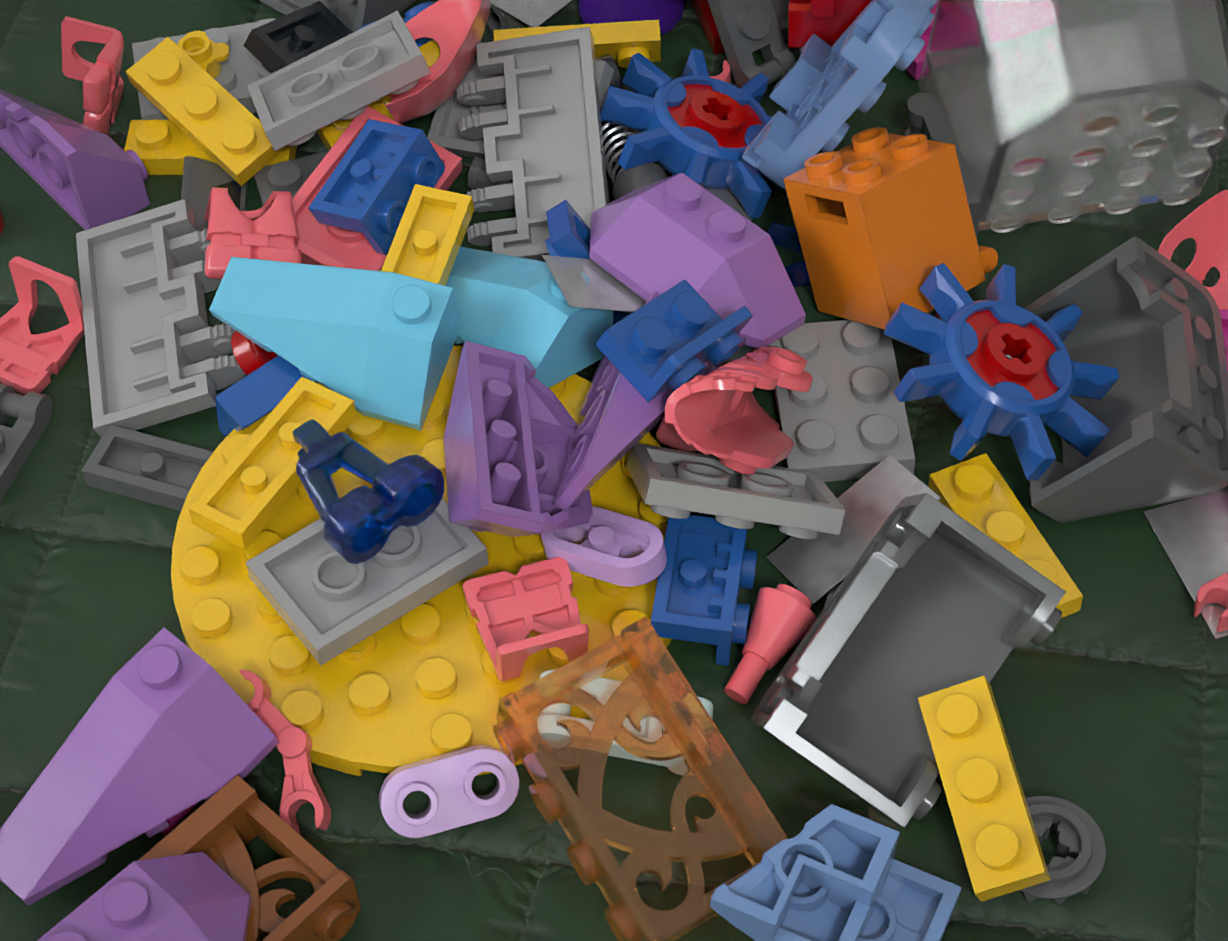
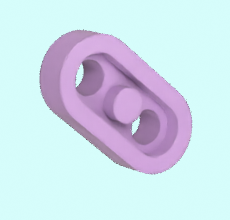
M592 506L593 514L588 523L541 534L548 559L561 557L568 562L570 571L619 586L634 587L646 584L657 578L663 572L667 563L663 536L655 525Z
M475 745L403 765L395 769L386 777L381 786L379 805L382 815L391 829L405 837L421 838L502 814L513 804L517 797L519 776L515 765L504 752L489 745ZM481 772H491L496 775V787L488 795H477L472 791V781ZM413 791H422L429 796V804L426 810L416 815L407 813L403 809L405 797Z

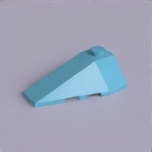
M460 246L446 286L454 289L462 319V325L455 340L456 344H465L466 341L524 355L537 370L534 377L547 388L592 365L605 356L595 344L606 329L613 326V310L570 307L546 262ZM582 273L586 283L588 284V277L584 273Z
M231 257L209 308L214 317L267 352L273 351L297 367L300 374L315 383L319 382L330 390L354 400L355 409L360 414L420 431L424 425L462 325L461 315L452 287L394 272Z

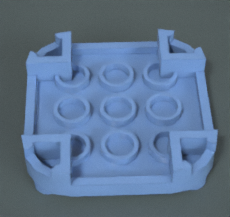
M871 0L832 47L813 33L800 49L802 53L796 64L775 85L769 96L787 110L786 114L784 115L778 110L747 146L742 158L785 189L783 179L805 168L804 162L808 158L816 155L820 150L823 152L833 151L849 129V125L845 121L856 109L865 114L882 95L887 85L882 79L892 67L895 66L902 72L919 54L925 43L920 37L935 16L930 10L938 0Z

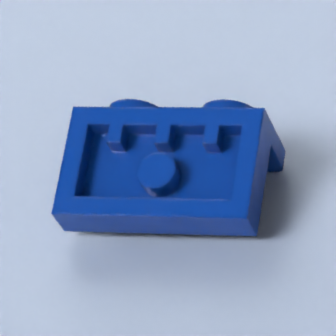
M369 119L308 208L319 223L363 233L376 253L387 255L415 184L434 188L445 171V165L423 130Z
M684 279L606 329L595 345L647 402H650L670 387L675 391L697 375H702L707 368L704 364L708 361L716 368L726 362L744 344L745 341L739 335V332L754 315L744 305L722 320L706 300Z
M690 515L686 519L668 517L664 540L667 563L663 572L658 576L651 616L650 636L717 645L715 664L729 666L732 643L744 644L748 627L750 604L738 603L740 588L753 590L758 550L745 549L747 529L729 527L711 517Z

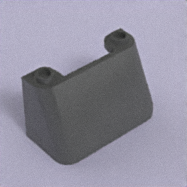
M1134 236L1024 307V309L1046 322L1055 312L1076 304L1083 311V314L1072 332L1063 341L1071 360L1117 368L1119 374L1117 382L1101 400L1070 395V398L1111 430L1087 458L1062 439L1063 464L1054 461L1039 480H1030L1029 492L1032 507L1053 520L1065 523L1212 494L1228 486V370L1219 308L1204 285L1141 239Z
M928 493L907 496L895 507L768 688L751 717V722L897 824L905 827L911 817H914L916 820L922 819L932 808L942 790V785L935 781L939 770L937 764H935L936 759L918 697L984 675L990 683L1012 649H1020L1029 641L1038 646L1048 638L1061 618L1062 611L1057 609L1056 606L1066 591Z

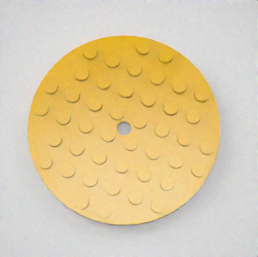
M453 346L421 431L368 417L356 411L357 417L246 550L193 525L188 508L270 413L241 431L237 432L233 429L218 445L196 477L178 518L172 546L171 581L174 604L186 645L210 664L246 704L253 699L255 689L252 682L245 679L239 671H252L265 679L271 689V702L292 724L310 735L312 740L311 762L319 766L356 776H361L363 770L390 774L403 765L475 745H489L501 750L515 766L530 762L552 752V750L540 748L533 743L535 718L543 714L544 702L538 698L540 675L548 670H566L642 685L659 663L672 640L650 636L651 616L658 577L640 586L624 587L570 571L573 581L571 597H576L581 624H587L589 628L587 659L570 663L567 655L560 648L543 649L533 653L525 660L520 677L500 681L476 628L478 620L476 617L471 616L462 586L466 580L501 571H507L516 576L521 566L548 560L541 534L509 537L487 531L471 530L487 547L489 564L321 666L249 578L245 562L411 465L417 469L448 504L444 433L463 346ZM573 374L549 389L556 395L579 426L585 418L580 414V410L591 382ZM650 431L638 442L639 444L661 447ZM629 450L590 488L592 506L649 522L661 531L663 540H665L668 517L653 512L650 509L651 505L644 503L626 467ZM531 634L528 638L534 637V636H537V635ZM577 704L571 706V717L589 720L590 707ZM481 772V773L477 774L476 776H478V775H484V774H489V773H491V772Z

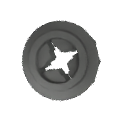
M1052 796L1026 798L1040 846L1044 840H1048L1051 831L1056 832V854L1060 857H1053L1049 865H1046L1050 881L1027 887L1020 891L1024 892L1029 903L1039 897L1054 899L1059 906L1068 897L1080 892L1087 895L1094 881L1102 874L1106 858L1105 840L1098 824L1084 809L1065 799Z

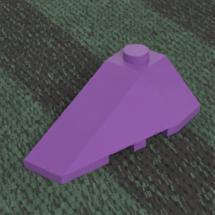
M0 89V147L84 230L132 216L150 205L143 182L148 179V173L143 162L133 150L129 149L125 152L107 134Z
M655 290L645 304L661 295V293ZM604 356L597 367L582 403L580 414L585 418L574 432L571 443L576 445L565 464L554 505L563 511H567L665 416V404L673 389L670 387L650 402H647L609 359ZM708 361L704 364L707 368L702 375L714 371L716 367Z
M164 627L111 678L0 828V880L26 905L33 904L104 864L108 853L143 833H146L148 838L168 828L170 826L167 821L168 819L203 799L207 801L236 775L244 779L279 743L277 737L210 664Z

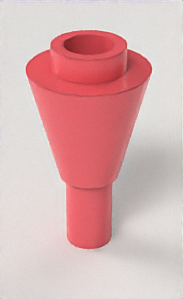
M779 584L776 588L762 587L759 589L742 650L743 658L724 688L727 696L739 703L747 704L766 670L772 669L807 634L817 617L810 609L812 603L806 595L784 584Z

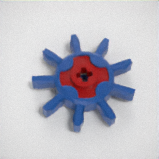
M692 48L681 77L671 79L641 53L633 55L622 81L633 92L609 86L600 109L602 121L643 131L628 136L618 164L624 170L658 162L671 174L684 173L703 188L730 189L750 218L761 217L772 192L765 180L775 185L777 184L744 160L742 156L747 146L773 117L768 116L760 106L770 78L759 73L745 82L740 89L722 80L710 78L703 51Z
M945 263L939 264L933 268L919 290L942 320L901 302L887 322L884 335L930 355V365L909 369L893 391L897 400L905 402L940 395L948 408L963 420L954 432L950 455L960 461L981 442L986 433L1011 437L1026 479L1039 480L1056 460L1055 453L1044 428L1045 426L1086 458L1111 430L1070 398L1071 395L1101 400L1119 379L1117 368L1071 360L1063 341L1072 332L1083 311L1076 304H1072L1055 312L1050 319L1044 322L1032 312L1017 306L1016 271L1013 266L1003 264L987 286L986 300L973 301Z

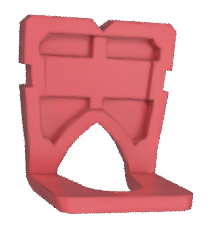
M65 16L61 23L63 74L68 78L83 81V109L86 110L83 125L109 135L110 123H115L124 94V82L120 76L124 52L123 35L121 31L115 28ZM87 41L106 45L94 64L83 59L75 49L76 42Z
M212 187L205 211V220L208 221L206 241H210V245H207L205 251L204 274L208 278L222 279L231 257L302 264L301 250L296 248L299 242V234L291 192L273 191L260 209L241 211L235 206L228 195V188Z
M15 256L9 261V268L19 302L0 318L1 384L13 386L15 391L24 395L30 391L41 393L51 383L50 376L52 373L58 374L85 334L82 301L77 283L73 278L22 257ZM36 280L47 283L55 290L70 322L68 325L46 333L31 334L29 329L30 323L38 304Z
M556 557L521 566L516 576L507 571H501L465 581L462 587L471 616L476 617L478 620L476 623L477 631L500 681L520 677L525 660L533 653L543 649L560 648L567 655L570 663L587 659L589 628L587 624H581L576 597H571L573 581L568 562L565 559ZM531 634L537 635V636L528 638Z

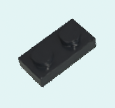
M318 1L252 29L243 46L272 74L353 32L321 1Z

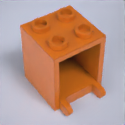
M882 127L870 128L853 135L851 138L852 143L836 152H823L808 158L804 162L805 168L783 179L817 309L820 312L885 329L887 322L901 302L925 313L934 310L919 288L935 266L945 263L962 287L968 291L986 281L985 274L992 271L997 265L998 254L994 248L978 247L955 144L927 140V136L924 134L903 136L888 133L887 129Z

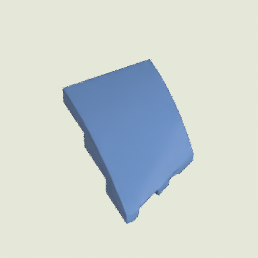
M831 804L806 822L800 834L790 839H783L765 852L761 862L729 886L723 883L716 888L711 897L710 907L755 941H941L958 902L962 887L895 860L894 856L899 839V831Z

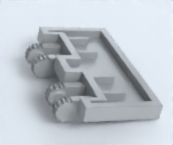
M590 27L476 44L478 68L482 75L504 73V76L478 79L459 84V87H457V101L460 104L471 107L507 102V109L466 115V117L459 120L460 135L473 140L484 138L486 174L491 182L513 179V183L472 189L469 192L467 191L465 195L472 196L474 212H493L515 208L516 217L470 225V228H467L468 243H471V245L482 247L492 245V252L545 262L543 256H551L545 244V240L550 237L546 215L548 210L567 200L590 228L591 212L609 204L594 39Z
M185 199L76 233L93 429L100 437L103 436L110 424L136 431L216 406V391L235 384L246 375L237 363L234 354H227H232L233 352L231 337L236 330L224 323L221 325L216 324L215 327H208L204 293L217 290L216 288L219 287L222 279H211L204 274L205 251L207 245H210V241H206L207 229H203V231L196 230L194 211Z

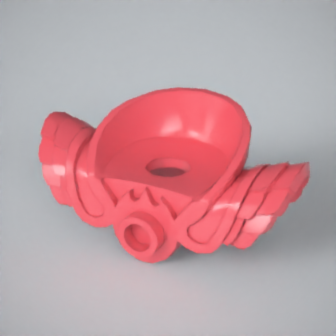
M777 346L760 347L758 349L755 348L750 353L747 352L745 356L731 361L706 375H697L673 391L667 399L665 416L656 432V439L659 443L671 448L684 451H700L705 455L712 454L717 456L723 465L743 474L753 475L757 468L769 469L790 455L794 443L791 438L779 430L780 424L771 418L758 404L752 391L754 388L773 390L776 385L794 391H810L813 377L804 370L807 361L790 349H783Z

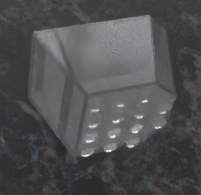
M939 0L919 85L921 93L934 94L942 102L981 200L978 231L992 229L996 233H1006L1016 230L1027 223L1049 220L1054 224H1062L1073 221L1083 214L1106 211L1108 214L1118 215L1132 211L1140 205L1163 202L1165 205L1175 206L1199 196L1228 137V32L1222 1Z

